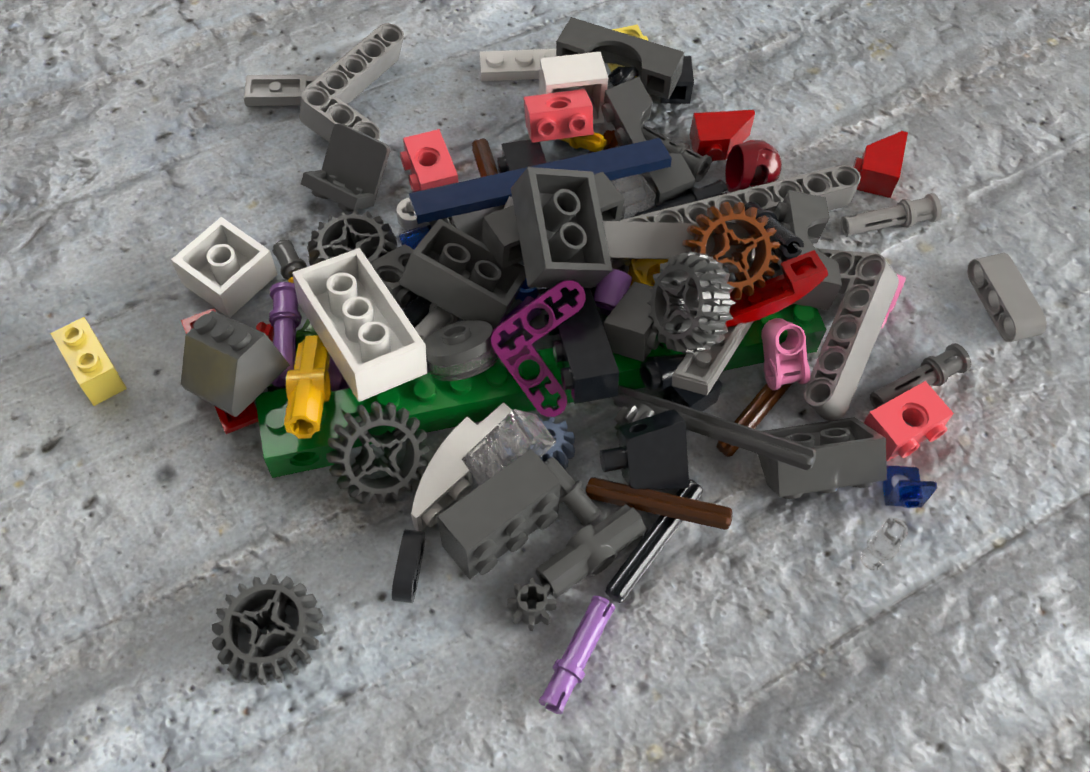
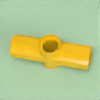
M317 335L305 336V339L298 343L294 370H288L286 374L288 404L284 425L286 432L292 433L298 439L312 438L315 432L320 431L323 404L330 399L331 385L328 372L330 354Z

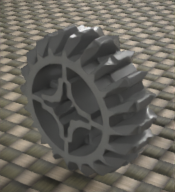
M356 209L352 214L346 215L342 210L340 217L335 218L329 214L328 223L319 222L318 230L311 231V241H308L307 246L309 264L311 266L352 251L350 247H353L354 250L360 248L371 263L397 248V238L392 233L389 223H384L380 216L372 218L369 211L359 215Z
M685 252L670 256L667 263L660 264V273L653 274L655 285L648 288L652 293L651 300L647 302L651 306V313L648 317L653 318L654 321L652 330H659L658 342L666 344L667 349L684 354L704 352L705 350H710L714 344L720 343V335L728 333L726 321L734 319L729 311L730 306L736 303L730 299V293L735 287L727 284L730 273L722 270L723 263L717 262L708 254Z
M372 402L371 412L369 413L363 405H358V417L354 419L350 413H345L344 418L348 425L346 427L339 424L334 426L333 429L340 435V438L333 437L328 439V445L336 449L326 454L328 462L335 463L329 471L332 477H339L336 482L340 489L348 488V494L352 498H356L361 494L362 500L369 504L375 494L378 502L384 504L386 494L390 493L395 500H399L400 493L398 489L404 487L406 491L412 492L413 488L409 481L411 478L421 480L422 475L417 471V468L428 466V461L421 456L430 452V447L426 443H422L427 438V433L423 429H418L420 421L416 417L409 418V411L407 409L401 408L396 412V406L393 403L388 402L382 412L381 405L378 402ZM382 425L395 427L392 432L387 430L382 435H372L367 431L372 427ZM359 438L362 443V449L358 456L355 457L356 462L350 466L351 448L356 439ZM406 441L404 458L401 464L397 466L396 455L403 447L402 443ZM369 442H372L376 448L380 447L388 463L375 456ZM379 470L386 471L389 474L376 479L362 477L365 474L369 476Z
M272 574L268 577L266 584H263L259 577L254 576L253 587L249 589L244 584L239 583L238 590L241 594L236 598L233 595L226 594L225 600L229 604V608L216 609V614L222 621L212 624V631L219 635L212 640V645L216 650L221 651L217 658L222 665L229 664L227 670L231 675L236 676L241 673V678L246 683H250L257 675L260 685L266 686L270 674H273L278 683H282L284 681L283 671L289 669L293 675H298L299 668L296 665L298 661L301 660L303 663L311 664L312 658L308 654L307 649L318 650L320 647V643L315 636L321 635L324 632L322 624L317 622L323 617L320 608L315 607L317 603L313 594L306 595L307 589L305 585L299 583L294 586L292 579L287 576L279 584L277 577ZM266 604L261 610L252 612L259 606ZM287 605H290L299 612L297 631L292 630L290 625L285 623L287 616L285 609ZM269 624H274L277 628H274L271 632L267 630L265 635L260 631L265 626L269 628ZM240 627L245 628L247 633L251 635L249 641L251 648L248 655L239 649L238 633ZM287 646L282 651L269 656L276 647Z

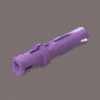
M596 595L592 597L591 603L560 660L557 659L553 665L555 672L539 699V703L542 706L548 703L545 707L547 710L556 714H562L576 684L582 682L585 676L583 670L615 610L613 603L606 607L609 603L608 599Z

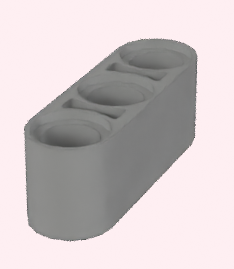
M995 254L973 259L969 262L968 278L999 334L1006 342L1039 336L1045 332L1047 323L1044 312L1008 254Z

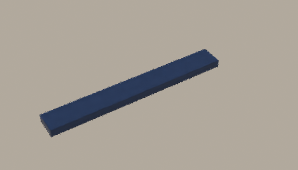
M656 138L530 167L592 171L594 175L604 172L611 181L671 167L672 158L661 139ZM527 167L409 193L410 204L417 224L505 205L509 196L512 197L511 187Z

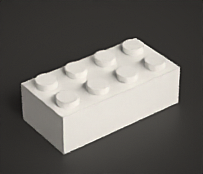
M360 248L292 272L297 301L358 402L427 374L425 343Z

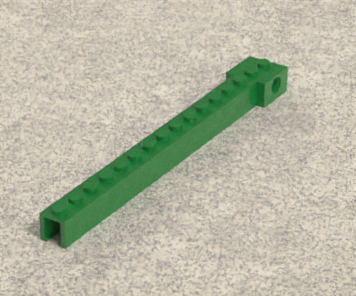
M791 304L774 314L754 321L723 371L765 362L761 337L762 329L769 320L774 318H781L800 326L806 336L807 354L817 352L827 330L818 309L811 306ZM787 329L780 334L779 344L786 340L788 335ZM660 342L659 347L656 350L652 349L647 358L681 354L682 352L667 349L666 344ZM552 348L538 350L539 355L563 387L560 369L563 368L562 362H555ZM613 353L619 370V386L622 385L632 389L645 388L640 375V365L643 362ZM500 358L428 372L425 375L358 402L350 388L333 392L331 390L329 401L323 404L320 431L315 432L312 438L298 439L292 433L286 432L284 425L288 404L286 388L263 392L256 398L263 458L272 478L334 465L335 463L328 462L326 459L327 453L336 450L328 445V439L333 437L340 438V435L333 429L336 424L343 427L348 425L344 418L345 413H350L354 419L358 417V405H363L369 413L371 412L372 402H378L381 405L382 412L388 402L393 403L396 406V412L401 408H405L409 411V418L416 417L420 421L418 429H423L426 433L457 427L466 417L474 423L481 422L503 402L514 411V415L537 410ZM525 360L519 365L518 372L524 379L532 380L539 375L540 366L534 360ZM548 376L539 385L529 388L532 393L537 388L540 389L544 396V401L541 403L543 406L548 404L552 407L558 406L557 398L560 394L558 392L555 394L549 393L544 383L551 381ZM564 390L567 395V404L574 402L571 391ZM382 425L372 427L367 431L372 435H382L387 430L392 432L395 427ZM359 438L356 439L352 448L362 446Z

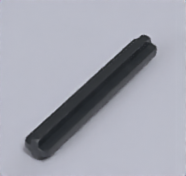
M689 479V488L679 489L676 496L698 500L701 497L703 488L695 481ZM660 515L606 586L605 593L618 603L623 602L683 520Z

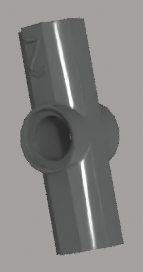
M626 504L595 527L588 525L582 528L568 541L566 548L536 568V575L542 586L544 587L549 584L551 586L549 594L557 598L586 576L590 575L593 577L601 573L616 559L620 551L646 533L647 528L642 521V517L634 508Z

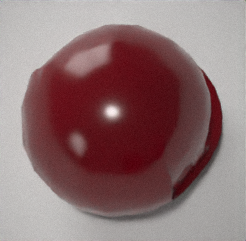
M749 140L733 146L728 154L725 168V180L728 191L731 193L747 189L749 185L755 187L777 181L782 170V161L778 151L764 140Z

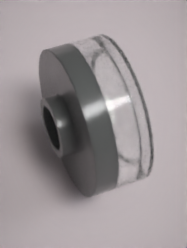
M468 320L447 325L430 334L424 340V343L426 345V362L431 376L442 381L462 380L478 375L493 366L499 357L491 345L492 326L485 321Z

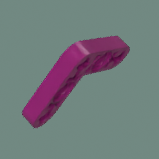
M573 280L558 282L499 324L493 330L491 336V345L498 357L537 411L546 417L558 416L565 410L567 395L532 344L583 307L586 300L585 291L578 282ZM567 287L570 291L576 288L578 294L575 296L577 303L573 306H570L568 303L562 304L557 309L563 314L555 318L552 308L544 300L551 296L553 303H555L562 297L560 292L562 288ZM542 308L547 311L549 320L545 327L536 329L529 325L527 316L532 309ZM521 318L524 329L532 336L525 339L524 334L521 333L514 339L516 345L514 348L510 349L507 345L501 348L498 344L501 340L500 332L505 330L508 334L513 333L519 328L513 322ZM531 359L539 364L540 372L536 378L527 380L520 376L518 368L523 361ZM546 376L551 380L544 383L549 393L555 394L558 392L560 394L557 398L558 406L555 408L549 404L546 406L541 404L544 401V396L539 388L534 393L529 389L539 385Z

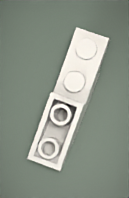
M504 402L479 425H476L471 419L466 417L440 445L430 460L415 494L411 516L416 531H422L427 525L429 527L434 526L438 523L437 516L444 512L454 501L458 502L469 494L473 484L471 467H478L486 459L489 450L497 443L503 444L510 438L514 431V411Z

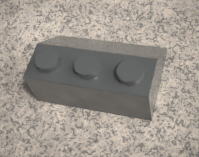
M211 311L209 314L198 318L193 325L194 328L185 336L181 385L185 390L237 417L290 364L265 333Z
M855 417L762 431L816 450V460L810 470H804L758 454L766 483L779 497L796 499L800 498L803 493L815 491L819 493H833L841 487L865 488L872 486L873 482L887 480L886 438Z

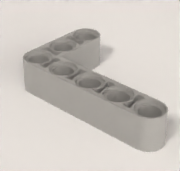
M391 23L380 25L305 87L301 96L299 114L301 122L328 142L330 141L334 125L341 123L379 140V128L348 104L398 61L404 38L402 29Z
M603 221L610 258L669 260L670 256L691 252V248L682 245L683 240L694 239L687 232V228L689 226L700 228L697 223ZM726 224L728 230L732 229L738 238L750 236L748 231L739 224ZM714 230L707 240L706 254H710L714 249L715 242L712 236L715 234ZM742 245L730 246L726 254L719 258L732 257L731 254L736 251L735 249ZM755 248L749 252L747 262L754 260Z
M816 248L825 256L838 262L842 287L838 293L844 294L813 368L810 381L806 385L804 398L823 419L835 421L843 417L850 406L897 290L899 279L885 258L880 254Z

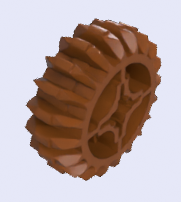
M729 202L721 203L719 210L715 206L707 208L708 217L703 214L695 217L700 228L696 226H689L687 228V232L694 239L683 240L682 245L691 248V252L706 254L707 240L714 230L715 234L712 236L715 246L708 256H712L717 262L723 263L729 273L734 274L736 280L727 282V284L735 287L730 293L732 300H740L742 292L746 296L754 295V286L758 288L766 286L762 275L769 277L775 274L773 269L768 266L769 263H777L780 260L776 255H771V249H777L781 244L779 242H770L769 239L777 230L775 228L764 229L769 218L761 216L756 219L757 208L750 207L745 211L744 203L741 202L735 203L733 209ZM725 222L739 224L748 231L750 236L738 238L732 229L728 230ZM742 245L735 249L736 251L731 254L732 257L719 258L726 254L730 246ZM755 248L754 260L749 269L747 256Z

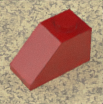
M738 110L694 113L689 134L693 151L702 156H710L712 162L726 160L732 147L743 143L750 136L755 111Z
M900 131L866 146L862 158L856 157L853 167L857 169L861 176L857 190L891 198L900 178L908 132Z

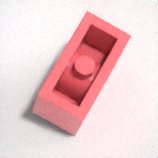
M586 89L524 97L525 122L531 143L594 134L593 105Z
M440 129L403 138L405 151L400 152V157L404 170H410L411 172L409 182L412 192L458 183V174Z
M924 381L870 411L863 423L886 438V461H889L898 455L901 458L909 456L919 448V443L926 439L929 442H933L940 438L948 430L945 425L954 413L931 386Z

